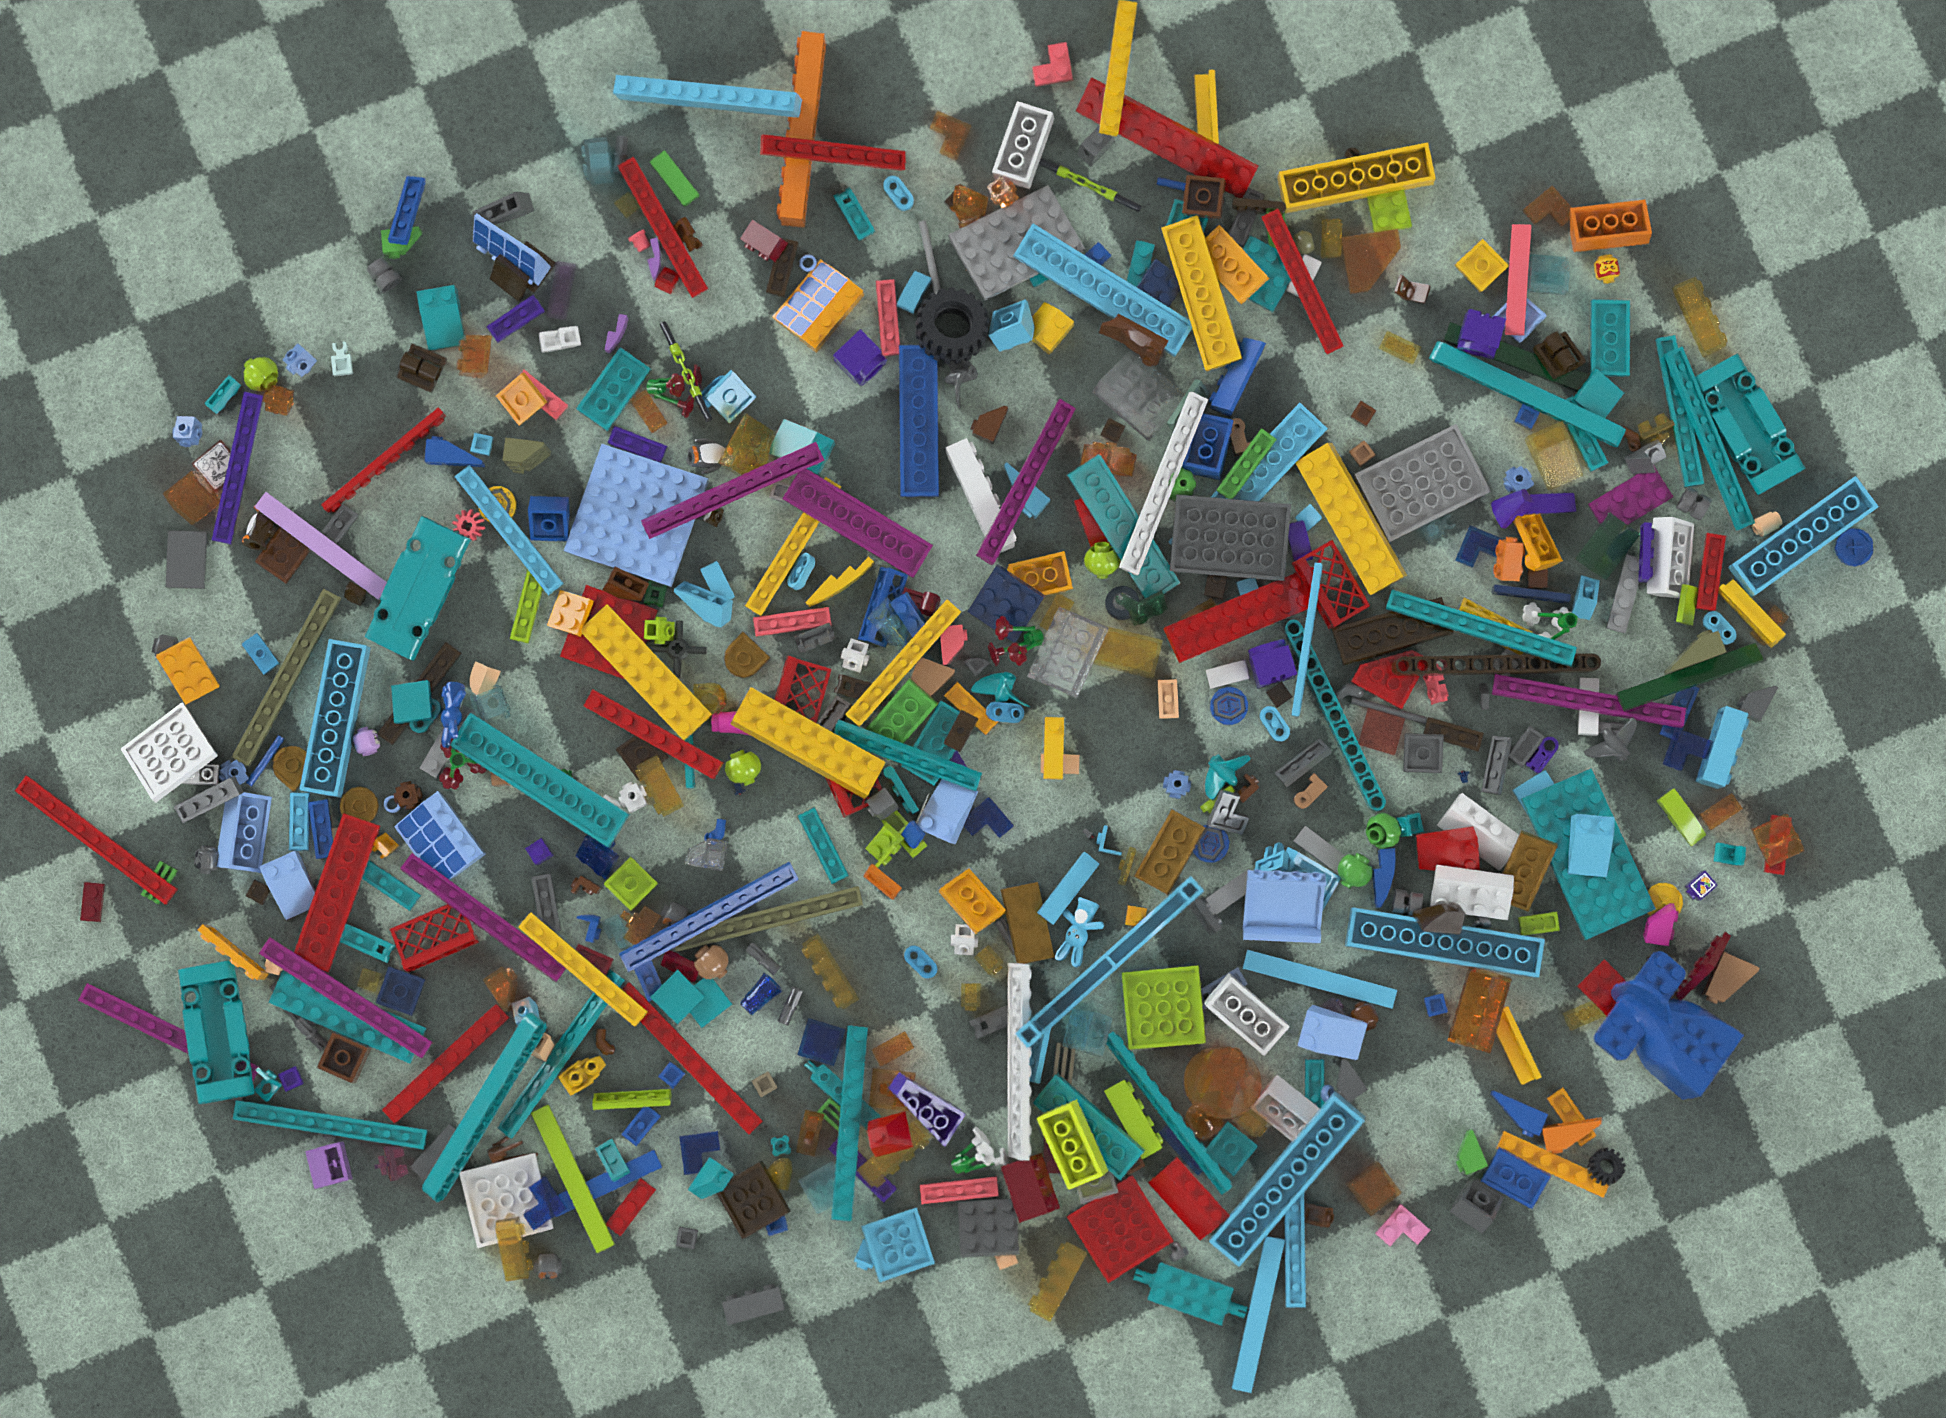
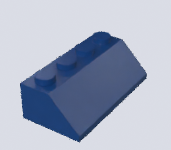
M1245 337L1242 342L1238 341L1242 359L1225 366L1228 371L1225 376L1221 375L1217 383L1220 387L1217 393L1213 391L1209 402L1212 403L1210 409L1231 418L1266 343Z

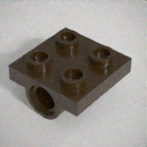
M1557 331L1550 334L1543 342L1535 345L1533 351L1553 380L1583 366L1586 362L1566 331L1562 333Z
M411 343L409 350L404 353L401 359L400 370L396 378L429 393H433L447 358Z

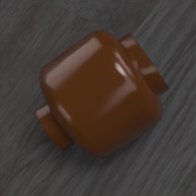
M1365 1001L1354 1005L1355 1009L1351 1011V1017L1368 1023L1366 1031L1374 1029L1379 1021L1375 1007L1372 1004H1366Z

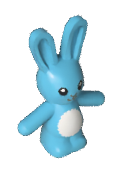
M1079 897L1075 916L1068 909L1063 911L1062 915L1072 926L1067 930L1066 940L1055 954L1057 961L1064 960L1072 947H1074L1071 963L1074 967H1079L1082 964L1083 946L1088 939L1087 930L1103 929L1104 927L1103 922H1092L1099 908L1098 904Z

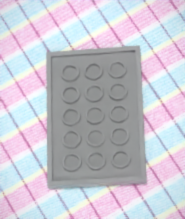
M1048 185L948 235L949 240L984 301L1039 274L1013 257L1033 223L1080 253L1085 250Z
M1457 424L1354 474L1366 501L1389 543L1491 492Z

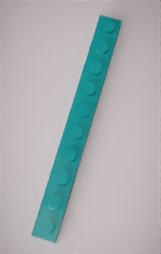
M1683 346L1665 353L1664 357L1735 530L1737 531L1754 524L1755 521Z
M1393 589L1386 609L1570 667L1577 647Z
M609 970L607 977L620 987L625 980L613 970ZM595 992L589 997L553 1048L546 1062H543L497 1128L511 1139L514 1137L608 1005Z
M847 1026L831 1220L852 1221L868 1027Z
M1114 1031L1107 1035L1103 1041L1219 1193L1221 1195L1226 1193L1233 1187L1228 1176L1219 1170L1218 1163L1206 1153L1205 1146L1197 1141L1192 1129L1183 1123L1182 1116L1174 1111L1171 1107V1102L1166 1096L1161 1094L1156 1082L1151 1081L1147 1076L1146 1069L1138 1064L1133 1052L1125 1047L1123 1039L1118 1034H1115Z
M238 1100L235 1102L233 1120L425 1149L428 1132L425 1129Z

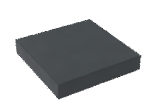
M1405 733L1403 772L1442 773L1444 735Z

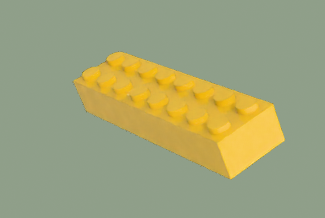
M1428 143L1280 171L1277 176L1282 202L1286 205L1285 214L1399 190L1433 185L1436 180Z
M1326 443L1296 462L1298 469L1369 594L1374 595L1407 576L1333 443Z
M750 687L730 723L734 727L864 799L868 796L886 763Z

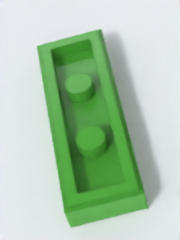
M665 150L650 161V164L684 207L699 197L697 191Z

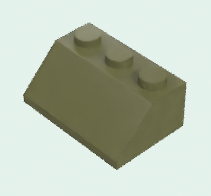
M505 438L503 461L510 470H513V473L524 474V471L529 472L551 455V451L544 442Z

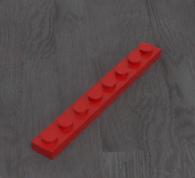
M765 134L761 135L760 155L897 171L905 170L906 151Z
M632 157L618 165L620 172L692 299L709 290L636 159Z
M1279 209L1262 216L1265 227L1326 355L1344 347Z
M439 407L322 503L321 506L328 513L331 511L336 512L344 500L353 498L356 495L355 491L360 487H366L374 475L382 474L386 470V465L390 462L395 463L401 457L400 454L404 450L409 451L415 446L414 442L416 440L425 438L433 426L441 425L446 416Z
M592 689L584 704V707L712 779H715L724 763L596 690Z
M495 1004L391 1100L382 1111L396 1124L510 1017L498 1004Z

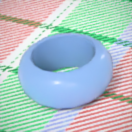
M806 254L801 257L799 265L803 271L810 272L816 267L817 261L813 255ZM806 258L812 259V267H804L803 261Z
M391 795L384 800V808L389 813H395L401 807L397 804V807L393 810L388 808V801L394 799V795Z

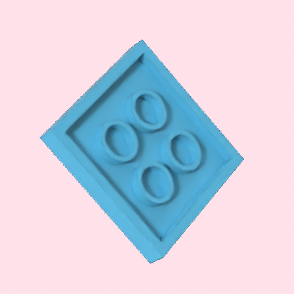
M917 1207L861 1226L879 1282L935 1264Z

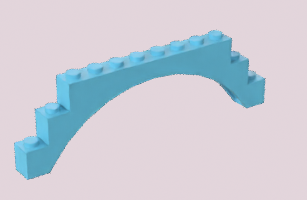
M1190 876L1123 938L1019 1029L1015 1035L1029 1048L1204 890Z

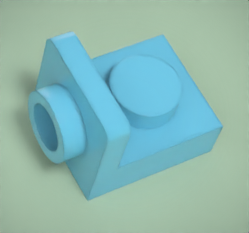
M863 1239L854 1262L857 1263V1267L867 1271L868 1268L872 1269L873 1262L866 1240Z

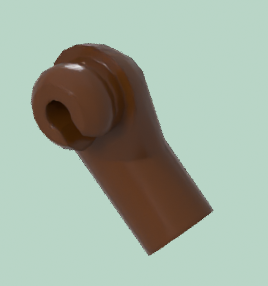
M1623 426L1626 429L1624 437L1627 438L1629 450L1632 452L1637 451L1641 447L1639 434Z
M597 1029L596 1047L602 1054L612 1055L615 1052V1046L606 1041V1029Z

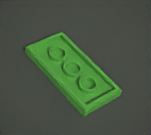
M909 678L866 727V730L904 744L939 703Z

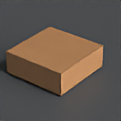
M1365 440L1349 451L1359 467L1376 456Z

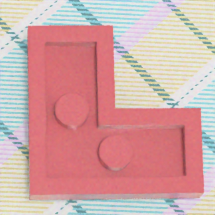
M1067 42L1048 45L1051 64L1032 67L1035 86L1072 81L1073 77Z

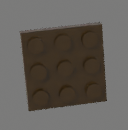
M763 1161L731 1178L724 1190L717 1193L742 1240L791 1212Z

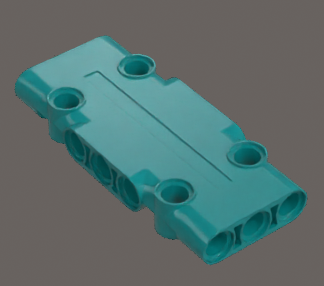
M1738 353L1695 377L1722 442L1733 460L1739 463L1741 472L1746 475L1757 496L1806 469L1794 450V443L1786 436L1787 431L1763 389L1757 387L1754 375L1748 372ZM1741 378L1747 379L1749 386L1742 385ZM1709 396L1715 398V405H1712L1708 402ZM1780 444L1787 446V452L1780 450ZM1747 462L1753 463L1754 471H1750L1747 468Z
M421 516L412 537L407 541L405 551L400 554L380 597L381 603L374 611V617L365 638L414 661L424 638L429 634L430 626L435 623L456 577L455 573L461 566V560L471 539L429 518ZM416 540L421 543V547L417 551L413 548V543ZM449 557H453L455 560L453 567H449L447 564ZM383 609L388 612V617L385 620L381 617ZM417 626L422 628L421 636L415 634Z
M229 960L178 970L181 999L184 1007L182 1011L189 1059L193 1066L198 1104L255 1094L249 1059L250 1048L245 1015L239 995L240 990L235 965ZM229 986L235 988L232 995L225 994V990ZM190 993H195L196 995L193 1002H187L186 1000L187 995ZM239 1062H246L247 1066L244 1071L237 1070ZM201 1069H207V1076L205 1078H198V1072Z

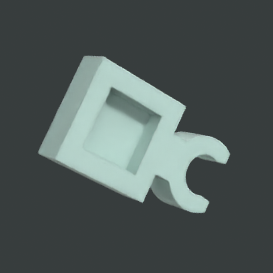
M344 341L343 348L340 350L337 349V344L333 343L332 348L336 352V356H331L333 375L353 374L351 355L345 354L348 350L347 343Z

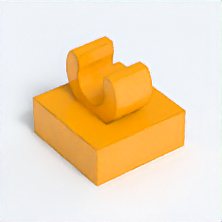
M385 832L375 839L373 851L379 850L382 853L380 858L383 859L393 853L399 845Z

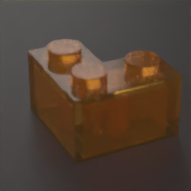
M1100 442L1084 444L1080 466L1100 454L1112 474L1133 477L1137 454L1130 452L1129 448H1118L1117 444L1112 442H1106V445Z

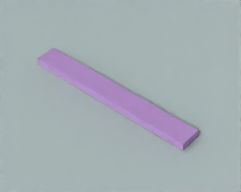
M264 493L254 506L256 509L360 587L367 590L376 599H380L386 586V581L270 494Z

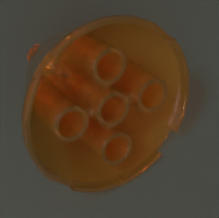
M1224 1045L1211 1046L1198 1052L1188 1063L1184 1074V1088L1190 1102L1205 1112L1206 1115L1218 1119H1231L1248 1112L1258 1100L1261 1092V1075L1255 1062L1239 1048Z

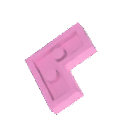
M1400 1204L1375 1234L1390 1247L1402 1233L1406 1234L1418 1245L1430 1229Z

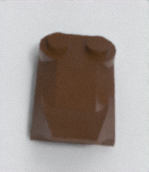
M1119 313L1114 319L1103 322L1099 334L1125 344L1129 349L1140 355L1143 364L1149 367L1156 366L1160 362L1169 341Z

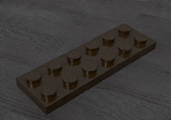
M1442 597L1429 600L1444 605ZM1394 611L1338 626L1331 630L1343 666L1454 633L1452 629Z

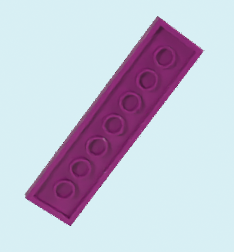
M808 469L797 473L782 500L911 578H914L933 546Z

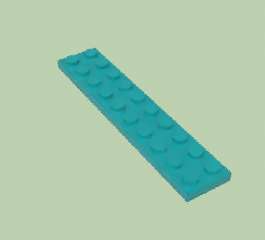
M472 713L468 715L458 731V738L453 739L450 746L607 847L611 846L630 816L624 810Z

